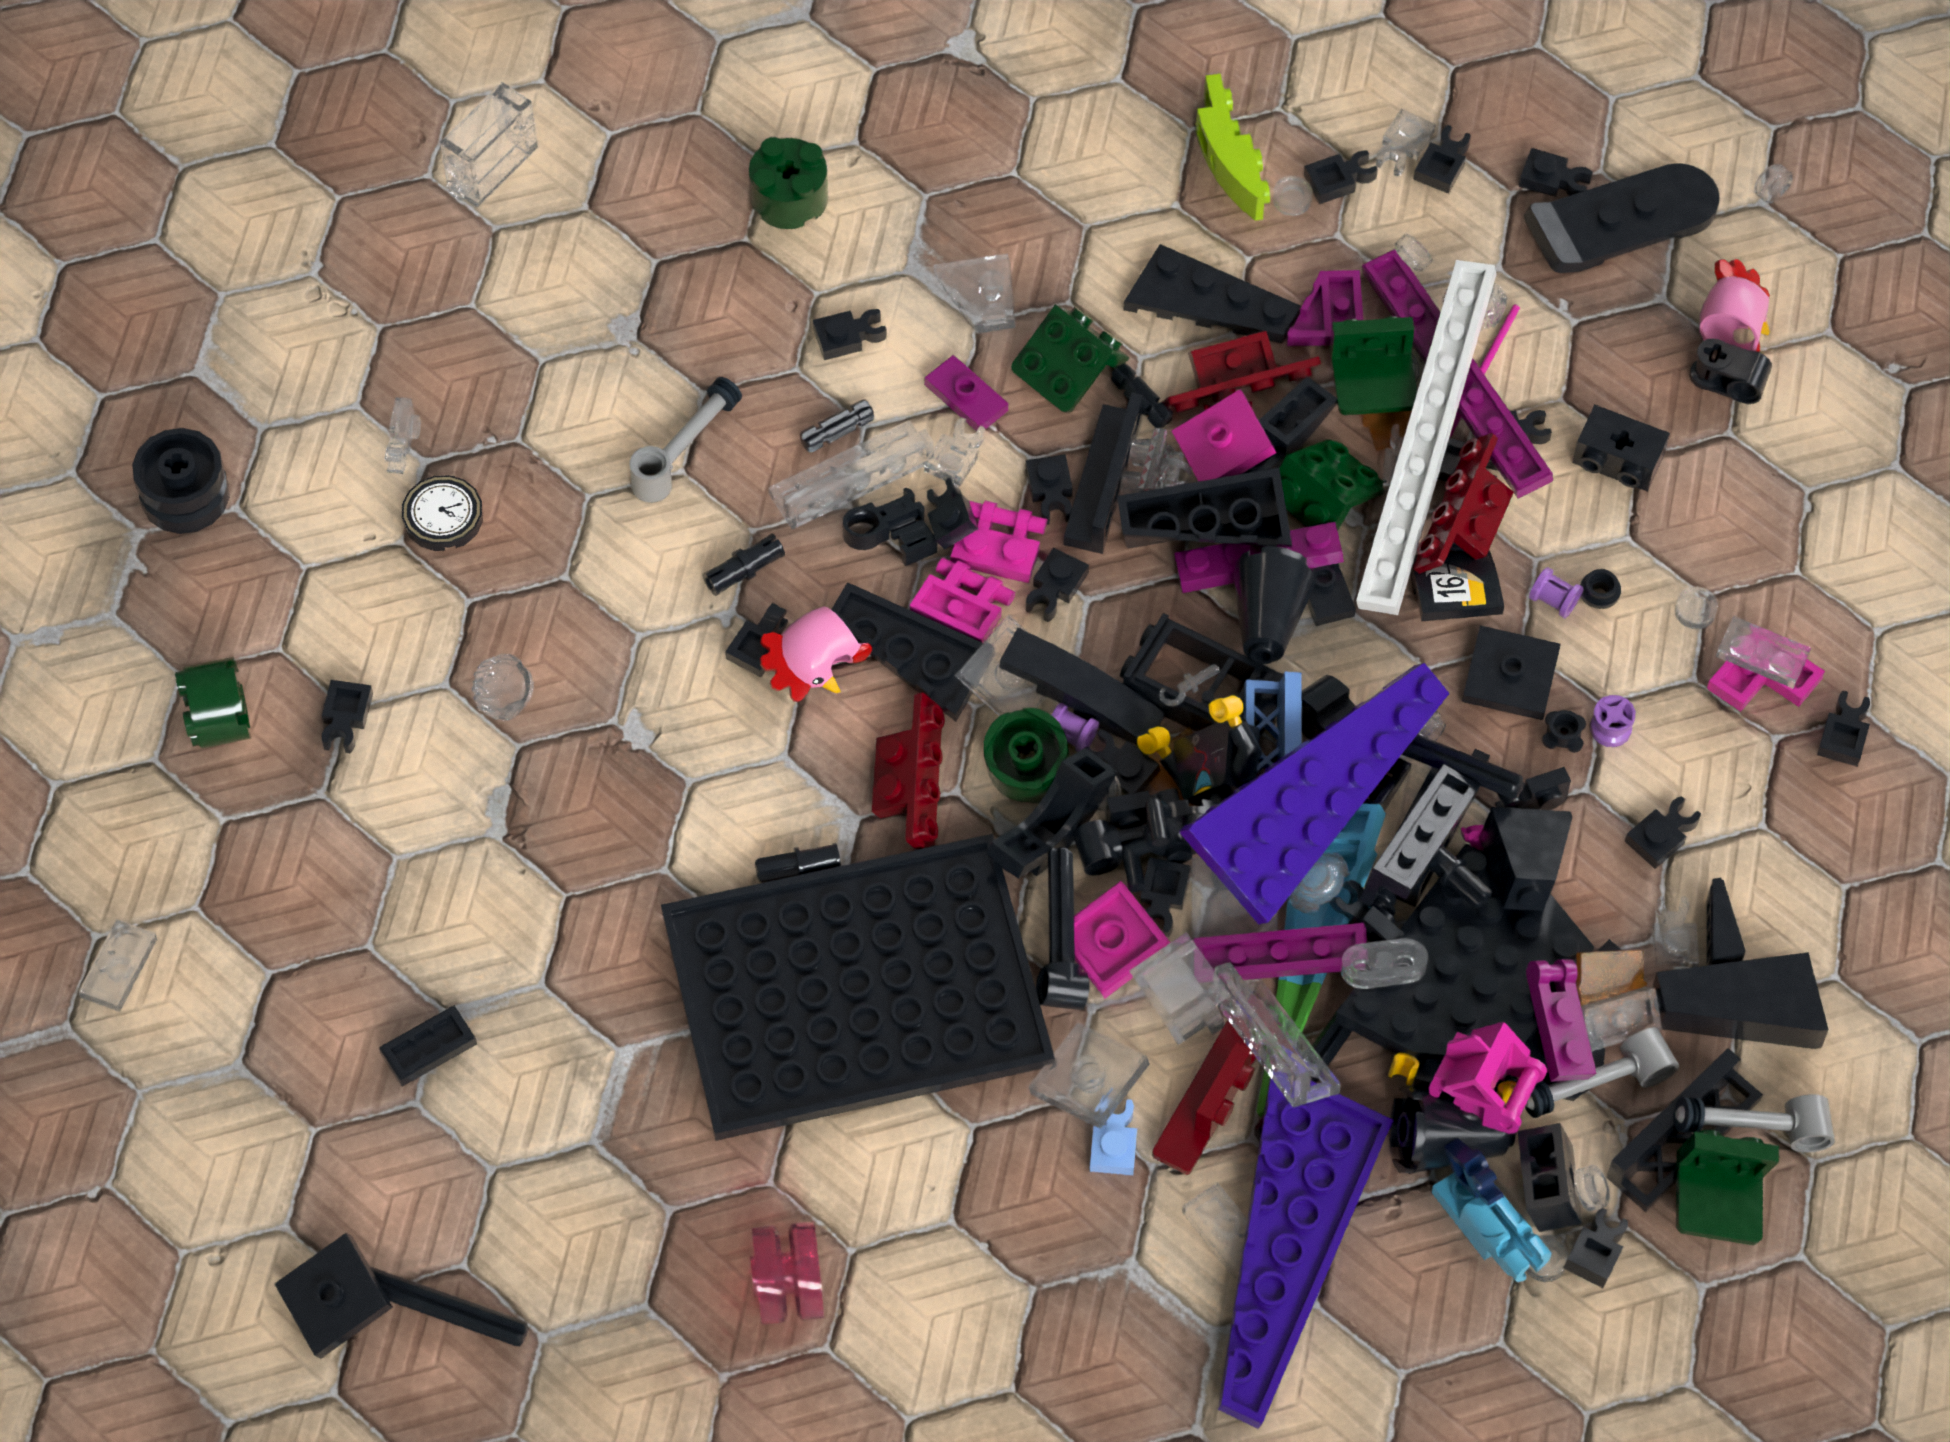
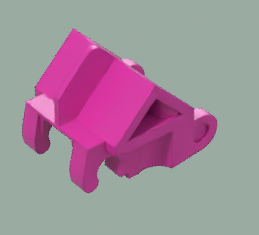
M1505 1022L1474 1029L1470 1036L1457 1032L1454 1039L1447 1044L1446 1054L1429 1086V1094L1437 1098L1443 1090V1092L1455 1097L1453 1103L1461 1107L1460 1110L1477 1115L1482 1121V1126L1514 1134L1522 1123L1520 1115L1536 1083L1544 1079L1547 1068L1540 1060L1530 1057V1050ZM1507 1075L1518 1077L1519 1079L1504 1107L1505 1102L1494 1091V1087L1498 1080H1505Z

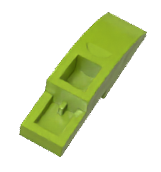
M1221 74L1206 75L1204 87L1205 108H1197L1195 132L1200 149L1212 174L1226 194L1255 221L1263 220L1264 204L1270 203V189L1268 181L1261 180L1259 173L1263 171L1261 150L1259 148L1254 149L1251 134L1240 135L1238 120H1231L1230 112L1233 111L1232 93L1230 88L1224 89Z

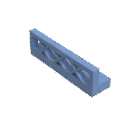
M1285 671L1280 682L1246 680L1244 683V719H1246L1248 724L1254 726L1255 717L1260 723L1256 727L1260 731L1265 728L1277 740V748L1266 757L1262 752L1256 774L1264 767L1268 768L1273 764L1271 761L1276 756L1278 761L1301 745V672ZM1255 693L1277 694V709L1268 717L1254 705ZM1276 717H1277V727L1271 722V721H1273Z

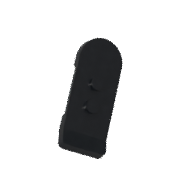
M1674 163L1552 202L1533 203L1525 212L1524 219L1550 268L1557 273H1572L1602 265L1605 260L1675 237L1682 239L1705 230L1716 217L1720 195L1716 183L1706 172L1692 165Z

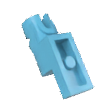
M1453 1173L1433 1185L1432 1194L1481 1257L1486 1260L1492 1256L1507 1275L1512 1276L1516 1282L1526 1280L1527 1276L1524 1272L1530 1265L1537 1273L1550 1260L1551 1251L1540 1237L1533 1233L1528 1222L1514 1209L1505 1196L1488 1206L1480 1197L1476 1199L1460 1185Z

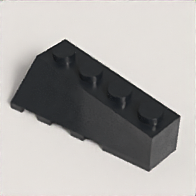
M1279 468L1117 496L1122 531L1127 549L1176 540L1292 547Z

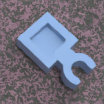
M1103 1098L1100 1117L1105 1125L1094 1124L1090 1172L1133 1175L1137 1128L1126 1127L1133 1118L1134 1105L1132 1100H1126L1123 1113L1113 1114L1109 1110V1098Z

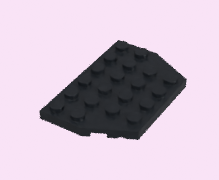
M1468 844L1463 846L1456 855V858H1463L1467 861L1466 867L1491 889L1492 895L1482 907L1474 908L1449 885L1446 887L1440 884L1441 878H1439L1400 928L1404 933L1396 944L1392 945L1389 943L1336 1012V1023L1395 1054L1407 1053L1414 1056L1419 1063H1425L1426 1058L1443 1060L1447 1051V1044L1454 1039L1457 1032L1470 1036L1474 1029L1505 1022L1525 1046L1528 1047L1539 1031L1526 975L1529 962L1545 960L1549 964H1554L1559 959H1571L1577 966L1578 978L1593 957V944L1551 894L1544 911L1503 909L1485 853ZM1554 981L1550 982L1551 992H1556Z

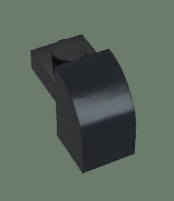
M1331 675L1322 676L1302 690L1301 732L1308 740L1320 734L1332 722L1340 720L1353 711L1352 708L1355 707V704L1349 699L1350 689Z

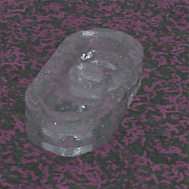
M1409 938L1356 944L1349 947L1343 954L1341 975L1346 983L1359 989L1413 983L1424 976L1427 968L1428 953L1420 942Z

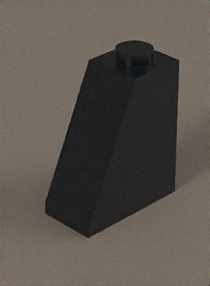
M1491 807L1479 839L1503 909L1544 911L1558 875L1573 818L1571 811Z

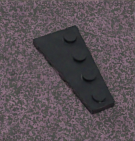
M1159 244L1124 301L1125 311L1137 313L1138 309L1156 312V317L1172 321L1174 316L1194 320L1196 321V326L1212 328L1213 325L1232 328V333L1244 336L1267 331L1269 341L1282 344L1287 337L1290 327L1294 326L1300 315L1301 308L1299 304L1162 244Z
M848 582L831 609L846 624L858 643L871 644V656L918 693L924 692L955 722L958 720L994 656L993 647Z

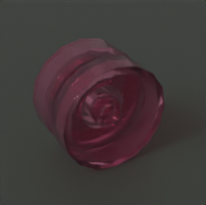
M814 1221L791 1224L788 1229L790 1252H781L780 1235L775 1226L752 1228L754 1256H750L754 1297H759L761 1325L784 1323L788 1316L786 1294L793 1293L796 1314L801 1320L824 1318Z

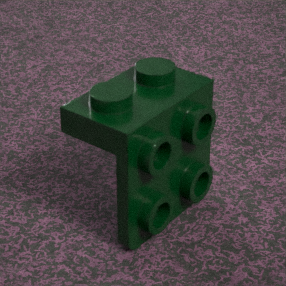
M1055 304L1012 362L1011 369L1013 373L1059 410L1070 413L1106 365L1116 368L1122 363H1126L1129 357L1119 350L1123 343L1106 330L1099 334L1090 327L1094 320L1077 307L1069 311Z
M1390 316L1383 319H1348L1342 322H1332L1329 351L1335 392L1338 399V411L1342 415L1412 411L1417 395L1411 354L1414 337L1413 317L1398 318Z
M1331 439L1286 455L1279 468L1286 510L1306 527L1335 522L1338 531L1351 507L1382 495L1387 488V485L1378 477L1375 470L1359 462L1349 453L1345 445Z
M1714 1130L1694 1132L1677 1150V1230L1686 1235L1746 1245L1758 1244L1763 1238V1178L1779 1163V1146L1766 1144L1763 1140L1756 1137L1740 1139L1724 1137L1720 1132Z

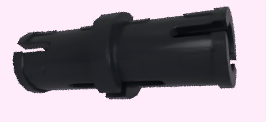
M771 533L745 550L738 549L732 553L733 557L717 567L702 574L704 582L709 590L713 589L712 594L717 596L743 579L749 581L756 576L755 572L771 562L784 557V548L779 539H776V536Z

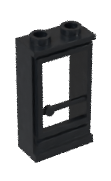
M1165 613L1162 614L1155 626L1152 624L1148 625L1140 640L1139 645L1141 649L1136 657L1130 655L1126 659L1120 672V678L1123 679L1124 685L1164 711L1166 718L1195 732L1217 723L1211 717L1207 705L1214 701V694L1227 674L1244 682L1246 680L1280 682L1283 674L1263 664L1256 663L1249 657L1169 619V615ZM1165 643L1221 670L1210 689L1202 693L1201 703L1145 676ZM1243 687L1242 691H1241L1240 694L1238 695V698H1240L1241 701L1243 702V712L1241 713V715H1239V717H1240L1241 719H1244V687ZM1255 693L1254 705L1268 717L1277 709V694ZM1254 717V726H1257V725H1259L1260 723H1259V721ZM1277 717L1271 721L1274 725L1277 722ZM1263 728V729L1260 731L1259 741H1260V737L1262 736L1263 732L1265 731V728Z

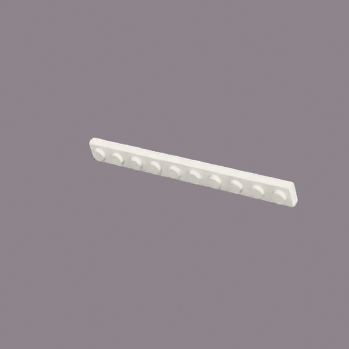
M1456 260L1357 596L1358 609L1394 615L1399 614L1496 278L1495 265Z

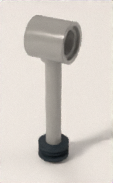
M718 377L707 389L708 401L663 450L658 447L647 446L634 452L630 459L632 491L638 499L653 503L661 501L669 495L672 489V463L721 409L731 411L742 399L741 391L731 380L725 377Z
M1647 1028L1632 1035L1621 1045L1620 1051L1624 1058L1597 1067V1074L1587 1080L1559 1081L1547 1085L1543 1080L1537 1082L1525 1105V1109L1531 1117H1540L1541 1115L1553 1112L1555 1101L1629 1074L1637 1078L1641 1087H1652L1667 1080L1679 1069V1064L1658 1028Z
M1802 1095L1792 1098L1785 1103V1113L1704 1107V1103L1700 1098L1680 1097L1674 1108V1124L1679 1132L1701 1131L1703 1125L1783 1130L1789 1135L1791 1148L1797 1152L1805 1153L1825 1150L1835 1143L1829 1101L1821 1095Z

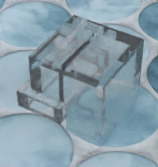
M1187 932L1129 971L1139 990L1177 1045L1204 1027H1207L1212 1035L1224 1027L1225 1021L1216 1005L1228 998L1229 994Z

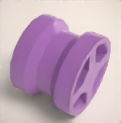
M1609 695L1600 699L1594 708L1590 724V732L1593 738L1599 744L1606 747H1617L1627 742L1635 722L1636 711L1633 704L1628 699L1619 695ZM1612 723H1618V726H1610V725H1611Z

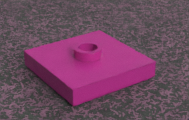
M1241 389L1172 430L1198 482L1242 474L1277 453Z
M1119 881L1074 915L1075 962L1081 966L1083 972L1088 974L1089 980L1104 999L1173 948L1168 938L1122 881Z

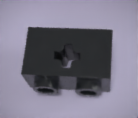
M1594 404L1577 440L1572 463L1581 466L1590 473H1600L1618 480L1627 487L1639 488L1648 492L1665 455L1670 433Z
M1561 1123L1517 1131L1526 1211L1538 1231L1543 1232L1582 1224L1573 1145Z

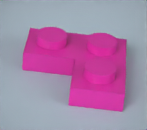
M1756 626L1709 680L1707 689L1740 712L1764 684L1799 707L1823 679L1825 671Z

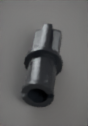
M836 843L801 851L799 847H794V852L758 858L755 861L756 875L760 883L841 866Z
M1442 846L1429 865V868L1441 878L1440 884L1446 887L1449 885L1472 907H1482L1491 897V889L1466 867L1467 861L1463 858L1457 859Z

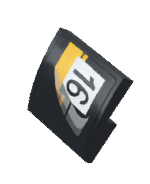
M1490 550L1486 557L1477 560L1465 551L1449 552L1442 566L1420 574L1413 569L1412 565L1410 576L1414 595L1417 594L1421 622L1503 614L1504 601ZM1415 555L1413 565H1414V563H1415L1416 558H1417L1418 555Z

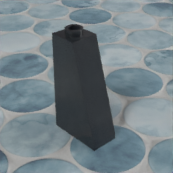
M1809 952L1661 971L1656 973L1652 989L1647 990V1003L1650 1014H1657L1659 1026L1662 1030L1809 1049L1822 1048L1829 1030Z

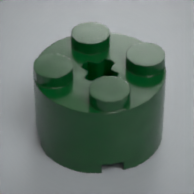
M769 137L761 143V147L752 156L749 164L751 205L768 225L781 229H797L805 226V222L813 217L816 220L825 211L828 203L827 164L819 145L797 138L779 139L777 137Z
M234 657L183 667V671L175 672L179 695L183 697L185 707L190 708V711L183 712V719L187 736L191 738L193 747L200 746L201 749L251 739L245 695L242 684L239 681L237 682L235 673L239 672Z
M1029 707L1011 713L1006 712L995 719L984 738V758L989 777L998 791L1010 799L1035 804L1041 802L1049 790L1062 761L1069 758L1070 753L1067 738L1060 723L1049 713L1038 708ZM1031 750L1034 751V757H1027L1025 760L1020 759V753L1028 755Z

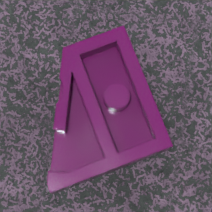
M1360 270L1319 272L1313 284L1311 294L1306 297L1300 308V315L1294 326L1290 327L1288 331L1287 346H1328L1331 340L1332 322H1342L1348 319L1363 320Z

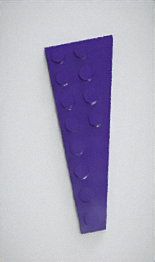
M1425 663L1414 665L1385 685L1382 688L1383 690L1352 708L1353 711L1340 720L1332 722L1320 734L1299 745L1266 768L1264 773L1236 789L1234 794L1221 803L1210 807L1205 811V814L1191 824L1183 826L1179 831L1258 925L1268 923L1450 694Z
M1277 1064L1269 1078L1218 1410L1257 1429L1263 1424L1393 1122V1119Z

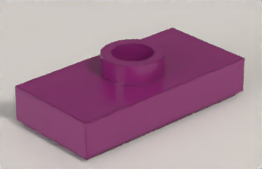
M954 355L924 377V385L979 434L1008 412L1009 403Z

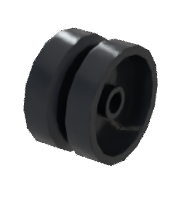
M169 429L150 437L137 450L132 463L133 480L139 493L142 509L151 523L164 531L178 534L198 532L212 525L224 513L230 498L229 485L221 453L212 439L199 431L191 429Z

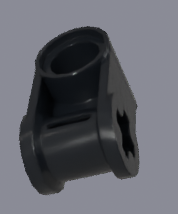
M1712 338L1701 342L1696 353L1697 361L1693 363L1690 369V378L1694 385L1702 390L1730 397L1743 404L1759 402L1772 369L1770 359L1764 354L1728 344L1720 339ZM1714 350H1717L1716 358L1712 359ZM1707 370L1711 371L1709 378L1705 379Z

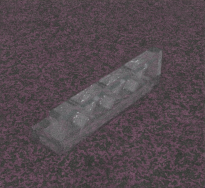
M909 420L768 487L769 495L793 530L932 463L933 439L926 429L917 432ZM907 436L906 438H904V439H902V440H900V441H898V442L892 444L893 442H895V441H897V440H899V439H901V438ZM865 455L867 456V457H865V458H862V459L856 461L857 459H859V458H861V457H863V456H865ZM796 489V491L791 492V493H789V494L783 496L784 494H786V493H788V492H790V491Z
M1231 962L1215 966L1212 999L1245 1044L1252 1049L1254 1056L1291 1106L1297 1107L1339 1094L1341 1083L1263 980H1243ZM1311 1077L1319 1078L1322 1083L1310 1086Z

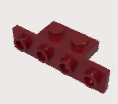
M1267 331L1200 348L1188 353L1198 389L1167 397L1162 402L1169 408L1175 406L1176 413L1199 407L1198 400L1213 396L1214 403L1235 393L1240 388L1250 386L1253 393L1274 387V379L1288 376L1289 382H1295L1305 379L1307 376H1313L1311 369L1321 365L1320 357L1277 367Z
M1493 433L1472 438L1461 448L1459 453L1460 461L1455 472L1446 482L1445 488L1447 490L1442 502L1433 512L1431 527L1427 536L1417 548L1418 556L1413 569L1419 574L1442 566L1453 542L1475 560L1487 556L1514 493L1486 469L1498 441V437Z
M924 692L914 695L912 729L876 738L872 812L880 819L907 813L905 839L916 850L935 846V839L938 837L936 820L937 803L940 800L939 769L943 760L941 735L945 724L943 710Z
M1234 1015L1228 1018L1153 1148L1152 1157L1186 1175L1191 1174L1218 1125L1225 1126L1235 1106L1232 1100L1238 1090L1244 1091L1247 1088L1255 1070L1252 1065L1268 1038V1033L1265 1030Z

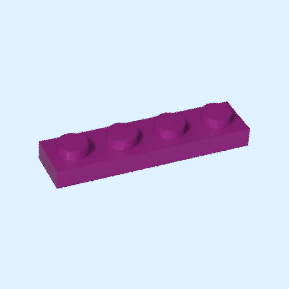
M1335 522L1290 530L1292 547H1282L1303 555L1307 559L1306 565L1310 569L1344 562ZM1222 543L1174 553L1182 593L1233 584V574L1238 558L1249 550V556L1261 553V548L1265 546Z
M1364 923L1194 938V977L1198 984L1368 969L1367 937Z

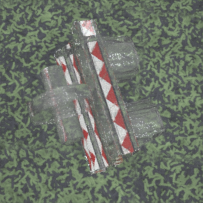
M1154 428L1151 439H1133L1130 459L1133 466H1143L1142 472L1126 471L1123 473L1120 484L1123 494L1176 486V484H1184L1190 480L1192 469L1183 461L1184 454L1180 451H1175L1167 443L1166 437L1168 433L1166 429Z

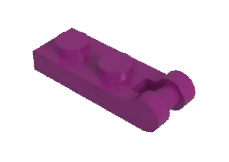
M1559 959L1554 964H1549L1545 960L1530 961L1527 966L1526 975L1550 1081L1587 1080L1597 1073L1575 983L1577 979V966L1575 962L1571 959ZM1554 981L1556 992H1551L1550 982Z

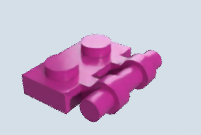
M987 500L983 504L969 501L974 517L979 519L978 530L954 544L950 561L954 563L961 561L971 567L970 570L1029 583L1040 551V541L1028 539L1027 535L1029 531L1044 535L1047 519L1033 516V511L1020 509L1019 512L999 508L997 503ZM993 523L1013 527V535L991 530Z
M942 557L936 567V572L945 576V580L929 574L910 603V610L979 642L985 643L1002 617V608L992 603L996 600L1006 606H1010L1015 597V591L1004 587L1003 581L993 576L987 579L971 571V567L961 561L954 563ZM964 585L979 593L975 596L960 588Z

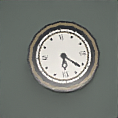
M451 475L432 476L418 482L408 491L402 503V521L409 538L420 547L433 551H445V548L453 546L459 548L466 545L477 535L483 523L482 500L477 490L464 479Z

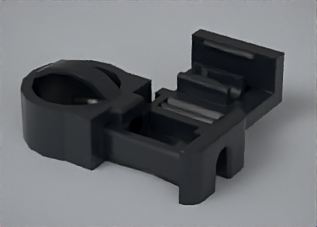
M903 488V496L878 507H875L870 502L863 506L852 508L843 517V539L851 548L857 550L872 549L880 543L889 540L891 532V538L893 540L898 538L899 544H902L900 550L903 553V564L905 566L936 554L938 549V543L934 534L924 522L925 508L920 501L915 503V494L909 488ZM857 523L873 525L864 534H858L850 529L852 525Z

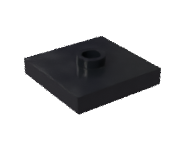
M1480 625L1462 702L1543 720L1561 644Z
M348 1233L340 1236L274 1284L314 1356L320 1359L393 1308L353 1236Z

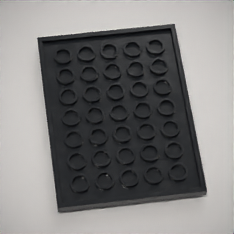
M993 834L661 905L715 1141L1055 1066V1056L1003 868L986 855L991 842L994 840Z

